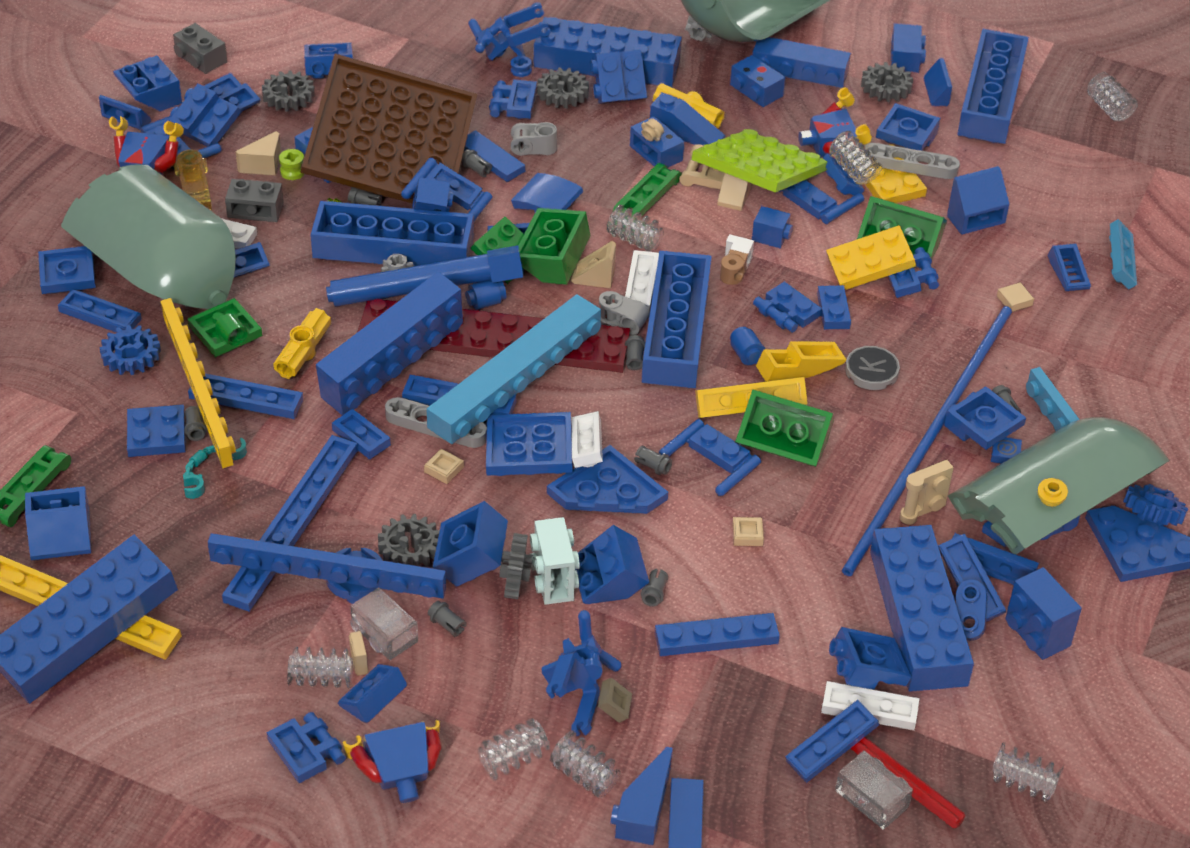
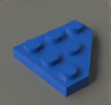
M611 445L602 450L603 462H599L591 467L581 466L573 468V473H566L547 485V494L566 510L648 514L667 501L669 493Z
M1114 505L1087 511L1085 518L1120 582L1190 569L1189 536L1147 520L1143 521L1136 514Z

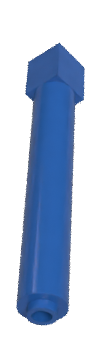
M519 246L489 250L487 254L332 280L330 281V286L326 287L329 303L333 302L334 306L338 307L374 299L407 295L438 271L456 286L492 280V283L522 278L523 268Z

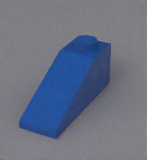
M661 93L650 105V118L653 116L685 142L704 146L714 143L718 139L725 138V134L682 99Z
M666 747L622 793L620 805L613 806L610 824L616 825L615 838L654 845L671 770L673 748Z

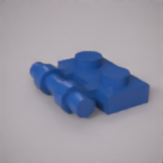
M499 80L493 87V98L489 104L490 115L498 117L500 112L506 110L507 117L531 119L537 82L513 80L512 85H506L504 81Z
M917 248L913 255L916 267L921 270L915 272V267L888 276L896 298L922 291L921 283L928 284L932 290L938 288L939 283L937 280L939 276L936 269L931 267L932 260L924 248Z
M782 282L768 291L765 300L758 296L753 301V305L759 309L762 315L771 317L776 321L777 326L781 329H787L791 333L797 330L798 325L804 328L819 318L822 313L820 306L786 282Z
M309 712L304 716L303 720L306 724L300 726L295 718L266 732L267 740L298 783L326 770L327 766L324 758H332L337 765L343 763L346 759L345 754L342 752L341 743L337 738L331 737L327 731V724L323 719L317 718L314 712ZM310 738H317L320 744L314 746Z

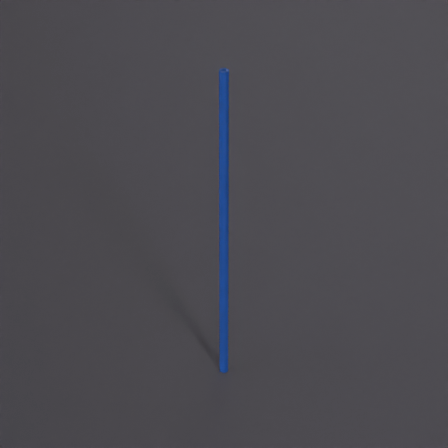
M1004 306L842 568L844 575L852 576L872 544L874 529H881L906 488L908 475L917 470L943 427L946 411L951 405L957 404L1012 313L1010 307Z

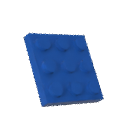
M571 412L488 416L486 442L487 476L573 473Z

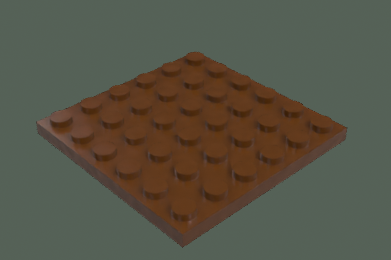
M334 54L300 173L413 204L414 193L409 199H404L401 196V192L429 158L435 159L437 164L442 163L456 173L459 172L477 94Z

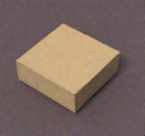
M1021 282L1000 288L997 292V297L1005 306L1010 307L1012 312L1033 306L1034 298Z
M440 449L424 465V472L448 484L464 468V460Z
M733 517L734 546H763L762 518Z
M361 631L352 632L349 635V643L355 674L357 676L368 674L367 655Z

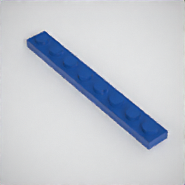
M331 435L259 541L288 546L296 544L357 453L356 442ZM241 566L222 594L223 603L250 612L276 572L249 569Z
M213 533L210 534L208 540L210 561L224 565L231 564L249 569H262L280 574L287 573L305 576L310 579L318 578L337 583L361 585L367 588H380L397 593L405 592L428 598L444 599L446 592V571Z

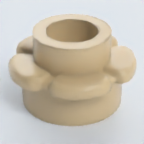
M651 118L646 123L643 122L641 124L643 129L641 133L646 140L660 141L664 129L657 120Z

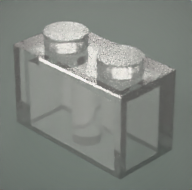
M379 587L350 605V624L355 632L361 631V634L370 642L374 651L382 653L389 661L418 642L417 622Z
M863 751L839 771L835 791L884 830L909 808L913 789L903 778L897 777L889 771L879 759L873 758L866 751Z

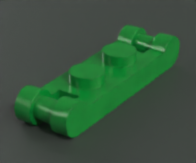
M657 163L615 205L612 215L619 219L625 218L628 223L636 226L640 222L641 217L673 185L676 186L680 182L679 179L682 173L676 169L669 170L666 165Z
M47 445L42 446L0 490L1 524L13 527L19 515L25 510V493L42 491L61 470L65 471L71 464V456L63 452L56 453L54 448Z

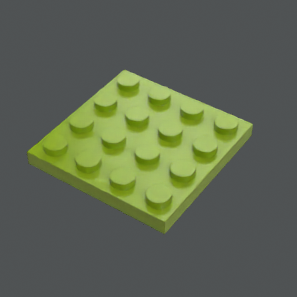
M744 129L742 132L731 134L727 138L718 139L714 143L695 149L691 159L775 193L827 171V161L820 158V155L800 151L799 147L795 145L779 143L778 139L774 137H763L752 129Z

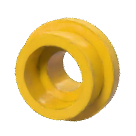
M1048 478L1039 484L1037 493L1045 505L1055 507L1065 501L1068 489L1061 480Z

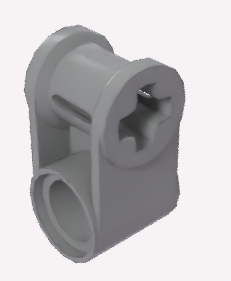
M550 122L517 123L511 128L513 140L511 141L510 148L514 154L521 156L551 155L557 151V128L554 124Z
M606 291L599 297L601 324L630 328V336L638 334L650 316V310L644 303L622 296L617 292Z

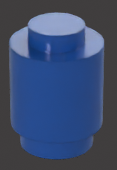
M492 280L470 284L468 291L465 292V297L469 306L479 310L500 304L501 300L506 299V289L502 281L492 283Z
M739 327L730 335V345L742 363L745 365L757 364L765 347L754 331L747 327Z

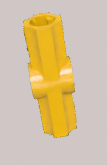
M663 83L657 87L653 95V102L661 93L672 95L684 100L717 129L721 126L725 112L705 103L697 92L691 91L685 94Z
M315 308L314 311H310L301 325L294 327L290 331L289 342L273 363L274 370L281 377L290 379L292 376H296L305 361H309L315 356L316 345L331 325V317L324 310Z

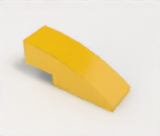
M790 341L786 350L764 349L756 367L766 382L799 377L808 378L844 364L846 358L835 342Z

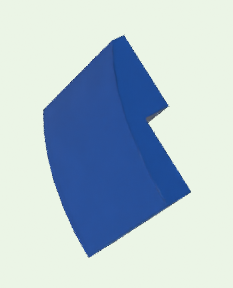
M231 73L204 85L217 92L219 98L238 106L240 111L260 102V98L247 83L241 85Z
M537 173L511 199L514 209H530L535 212L537 208L567 210L583 193V189L567 179L550 174Z

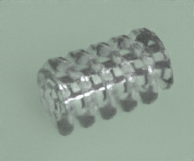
M1106 72L1094 76L1087 86L1088 95L1114 121H1122L1129 118L1138 107V101L1113 76H1108Z
M851 131L840 133L830 145V155L853 178L856 184H867L881 173L883 169L882 164L877 162L874 156H871V152L865 149L862 143H859V139L854 137Z
M619 204L612 212L606 227L607 232L612 236L628 241L629 244H636L638 248H645L647 252L655 251L664 235L663 228L658 229V220H653L650 224L649 216H645L641 220L642 215L640 212H636L633 215L631 208L626 209L624 212V205Z
M295 646L289 657L287 684L288 686L291 685L295 677L297 685L303 686L307 678L309 685L314 687L320 678L323 687H328L332 679L334 686L339 688L345 679L346 686L351 688L354 671L353 658H350L348 649L345 648L341 657L337 656L335 648H332L329 656L326 657L323 647L319 648L316 656H313L311 647H307L303 656L300 655L298 646Z
M529 718L526 720L525 725L517 724L514 730H505L503 736L496 734L492 737V741H482L481 747L478 748V754L482 766L492 780L495 781L498 779L497 769H500L504 775L509 774V763L514 769L518 770L520 769L519 758H522L526 764H530V753H533L537 759L542 758L541 748L549 750L550 745L546 733L539 722L534 718Z
M573 730L569 731L556 744L551 753L550 762L553 763L556 769L563 770L566 776L573 777L577 784H582L587 791H592L597 798L604 797L611 791L620 777V770H613L616 763L615 759L610 758L603 763L606 757L605 752L600 751L594 756L596 751L595 745L591 744L584 749L586 739L581 737L575 741L576 732Z
M1003 742L993 765V780L995 783H999L1005 776L1006 787L1011 788L1018 781V792L1022 793L1030 786L1031 797H1036L1042 791L1043 802H1048L1057 789L1064 766L1057 773L1054 772L1053 761L1043 768L1042 757L1038 756L1031 763L1030 752L1026 751L1021 758H1018V748L1014 746L1009 753H1006L1005 742Z

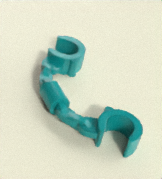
M240 438L241 447L236 449V453H232L233 460L242 459L247 453L246 442L243 438ZM213 445L199 450L189 459L186 465V472L183 474L184 487L192 485L197 487L184 488L186 498L195 499L203 495L205 491L202 474L196 475L191 471L207 459V455L216 452Z

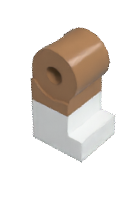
M729 234L726 241L725 256L721 260L720 279L722 282L728 285H735L742 281L753 257L754 240Z

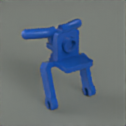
M536 2L530 7L504 17H499L492 26L487 27L483 31L477 20L470 19L468 25L477 41L475 46L476 52L482 53L486 50L487 57L493 60L495 57L503 55L507 47L510 46L518 56H525L522 44L539 37L548 36L551 33L548 23L542 21L537 25L513 34L510 28L534 18L542 17L544 10L541 9V3Z
M582 610L578 614L581 645L574 647L569 638L563 640L564 652L559 655L558 660L541 668L543 676L549 683L546 687V692L550 698H554L555 694L558 697H562L566 693L582 689V699L575 721L571 726L576 736L580 735V730L584 735L591 731V721L600 695L597 679L602 675V664L614 672L619 671L622 667L621 662L604 651L592 634L591 616L586 610Z

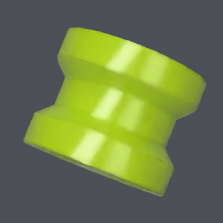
M288 149L280 153V172L283 178L297 180L304 176L303 173H300L304 154L301 151Z

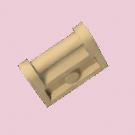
M694 145L690 152L691 158L688 166L680 176L681 184L684 186L696 184L721 190L724 172L706 165L703 166L701 173L696 172L699 163L691 160L693 150L701 148L703 145Z
M948 460L908 475L906 480L908 491L905 507L900 512L902 523L907 525L914 524L917 521V517L932 511H938L946 506L954 468Z

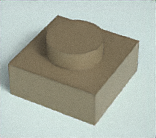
M609 678L602 682L598 707L620 723L629 717L632 693L614 679Z

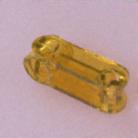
M193 149L180 152L174 164L175 176L180 178L181 189L206 208L212 210L206 172H208L206 158H202V154Z

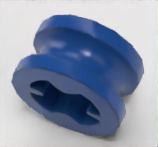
M517 56L510 61L511 73L513 75L526 77L531 74L532 63L530 58Z

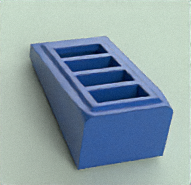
M1077 244L1052 246L1047 256L1065 291L1090 289L1091 284ZM1069 273H1076V275L1068 276ZM1079 280L1080 282L1071 283L1070 281Z

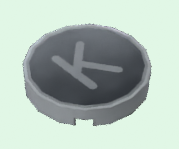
M863 346L856 348L848 355L845 371L849 379L851 377L854 380V384L858 387L868 390H882L891 383L893 385L896 382L900 366L898 359L890 351L877 346Z

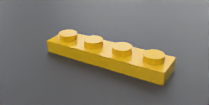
M799 377L695 390L698 418L745 412L752 389L806 405L805 378Z

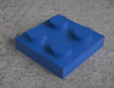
M86 246L38 251L42 294L65 292L72 289L96 288L93 252Z
M184 404L127 409L128 457L186 452Z

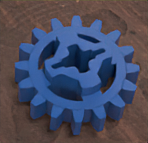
M127 325L126 330L123 331L118 327L116 328V334L108 332V339L101 340L100 354L103 365H109L111 372L119 369L120 375L125 373V371H129L131 375H134L135 370L138 369L143 373L145 372V366L153 367V360L160 359L159 353H161L157 334H152L149 328L142 331L141 325H138L136 329H132L130 325Z
M1151 484L1144 485L1143 488L1139 485L1129 486L1123 500L1126 503V507L1132 508V512L1137 513L1138 518L1143 521L1147 520L1156 523L1159 526L1168 525V523L1177 526L1178 523L1182 524L1188 508L1185 507L1186 504L1179 502V498L1174 497L1175 494L1173 492Z

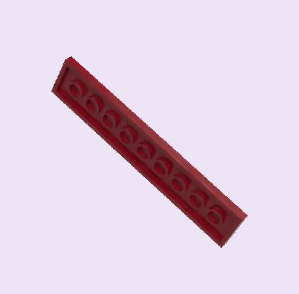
M383 299L367 301L357 332L398 301ZM462 309L463 323L459 329L449 333L437 346L431 347L429 350L493 358L545 318ZM601 325L597 334L591 335L579 348L572 350L561 362L554 365L623 373L627 354L625 341L630 337V328Z

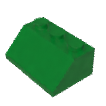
M870 196L857 239L900 225L912 254H915L914 251L917 248L922 247L932 260L940 245L947 220L938 215Z
M537 208L518 245L522 267L542 283L567 285L591 236L586 211Z
M752 389L735 443L817 467L826 447L834 423L833 413Z

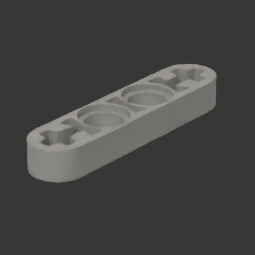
M879 143L865 145L862 156L863 162L870 166L943 179L957 177L960 166L959 160L953 156Z
M400 397L392 398L386 402L385 416L389 423L443 439L427 428V421L421 422L416 420L419 416H427L426 408L429 407L428 405ZM480 422L465 437L459 438L454 443L471 448L483 446L487 441L486 425Z

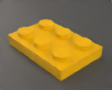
M863 151L849 154V164L874 197L893 203H900L926 196L927 188L917 174L867 165L862 160Z
M900 225L826 250L839 285H844L845 290L916 267L915 259Z

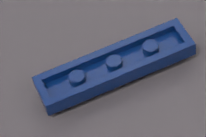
M206 373V377H203L204 380L209 379L213 395L210 397L211 399L216 398L219 405L295 419L303 402V392ZM190 387L188 390L189 399L195 400V397Z
M410 374L402 392V398L430 406L457 386L458 383ZM516 395L510 398L503 407L497 408L490 415L512 414L516 404Z
M774 613L655 625V637L660 656L779 644L780 638Z

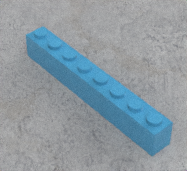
M578 294L573 296L426 408L427 428L451 445L459 438L465 437L472 428L480 422H484L497 408L503 407L510 398L524 391L527 385L536 378L542 377L545 371L554 364L561 362L572 350L579 348L591 335L597 334L601 328V309Z

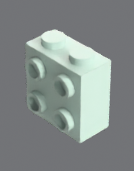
M564 517L535 521L534 533L530 534V546L534 553L529 555H533L531 570L537 572V576H535L537 594L542 593L544 605L574 601V589L579 588L578 574L575 569H579L580 564L578 552L572 551L571 548L574 546L572 529L566 528Z

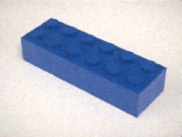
M556 17L543 18V21L548 23L551 33L546 37L536 38L534 42V67L557 71L560 67L563 71L571 68L573 73L580 71V74L595 76V74L592 75L590 69V61L593 60L595 54L641 50L645 83L653 85L663 83L669 87L673 86L681 57L682 36L654 33L647 30H633L625 27L605 26L603 24L584 23L577 20H563Z
M982 29L957 135L986 140L992 143H1006L1029 37Z
M320 201L310 234L312 258L383 264V260H387L390 255L402 254L407 257V262H413V266L470 257V248L474 240V214Z
M659 250L643 356L642 383L696 388L712 256Z
M439 271L319 361L316 364L321 398L341 415H344L351 409H356L368 396L377 393L386 382L396 378L408 365L418 361L422 354L431 347L437 346L449 333L458 330L463 323L461 289Z
M932 525L874 529L870 554L893 637L898 644L911 675V679L907 684L908 691L968 687L974 662Z
M135 534L0 634V673L30 704L175 593L178 588L171 570Z

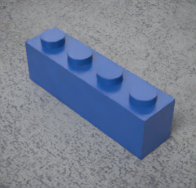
M767 37L756 42L752 55L784 77L843 88L849 71L851 53Z

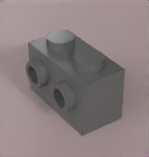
M194 23L173 34L175 54L204 74L228 62L226 43L198 24Z
M231 179L225 197L227 218L278 222L284 203L282 183Z

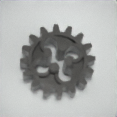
M884 62L883 65L875 63L874 67L867 66V71H863L861 87H864V93L869 92L870 98L876 96L877 101L886 99L890 103V100L894 99L898 102L900 97L906 99L907 94H911L913 77H910L911 72H904L905 67L897 68L896 63L892 64V66H889L887 62Z
M560 67L556 72L550 69L549 74L542 73V78H538L537 95H540L541 101L546 100V105L554 103L555 108H558L560 105L568 108L569 104L576 107L577 101L583 103L584 98H588L589 81H586L585 75L579 76L580 71L571 72V68L563 71Z
M289 70L287 74H284L280 71L278 76L271 74V80L265 79V85H262L263 101L268 102L269 107L275 105L276 110L284 108L285 112H288L289 108H293L297 111L298 106L307 107L306 102L312 103V97H315L313 80H309L308 75L301 76V72L292 74V71Z
M403 514L400 517V521L391 518L390 526H382V533H378V552L383 554V561L419 566V564L423 563L427 567L430 566V558L434 559L440 531L436 530L435 522L428 524L427 517L417 520L416 514H413L411 519H406V516ZM405 532H410L411 546L414 548V553L409 552V542Z
M514 533L511 552L503 551L499 577L506 578L504 593L506 598L518 599L521 580L529 581L533 555L526 554L528 535Z

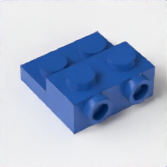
M351 42L304 45L306 75H311V78L325 77V75L329 74L334 54L353 58Z
M641 50L601 53L593 56V60L590 61V69L592 75L595 74L596 84L593 85V93L595 99L598 98L599 104L647 98Z
M197 84L194 89L189 88L186 91L185 100L180 107L176 106L172 109L169 121L173 122L174 125L175 123L182 125L184 129L183 135L208 147L220 141L241 111L238 106L219 98L217 92Z
M895 103L878 127L876 138L909 149L923 151L925 146H930L938 134L940 118Z
M985 386L977 392H972L957 405H951L945 413L944 426L961 440L966 441L971 438L987 450L1024 426L1026 417Z
M841 627L836 637L830 642L829 653L831 656H835L838 661L837 674L844 677L847 685L874 690L879 681L886 684L907 686L911 679L910 672L895 638Z

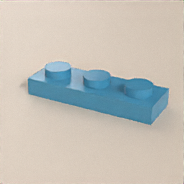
M1117 219L1110 223L1111 235H1109V240L1112 248L1110 256L1113 261V269L1111 271L1114 279L1118 283L1121 282L1129 290L1137 285L1133 234Z
M1041 367L1031 369L1028 382L1026 383L1027 393L1030 397H1033L1040 407L1042 414L1050 420L1055 431L1074 421L1080 420Z

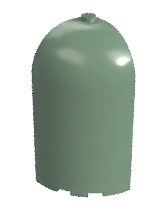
M681 0L689 15L703 29L719 38L734 42H754L765 39L830 1Z
M128 165L119 167V171L112 174H103L88 185L90 188L80 199L76 197L69 207L61 227L138 288L159 298H171L174 303L195 308L211 309L226 302L234 278L236 260L235 246L228 226L219 216L149 165Z
M1106 417L1084 418L1060 428L949 494L948 498L962 520L973 518L979 522L985 519L992 523L991 530L1003 540L1013 554H1018L1138 479L1152 473L1170 460L1150 437L1126 422ZM1048 478L1061 480L1068 489L1065 501L1055 507L1045 505L1037 493L1039 484Z

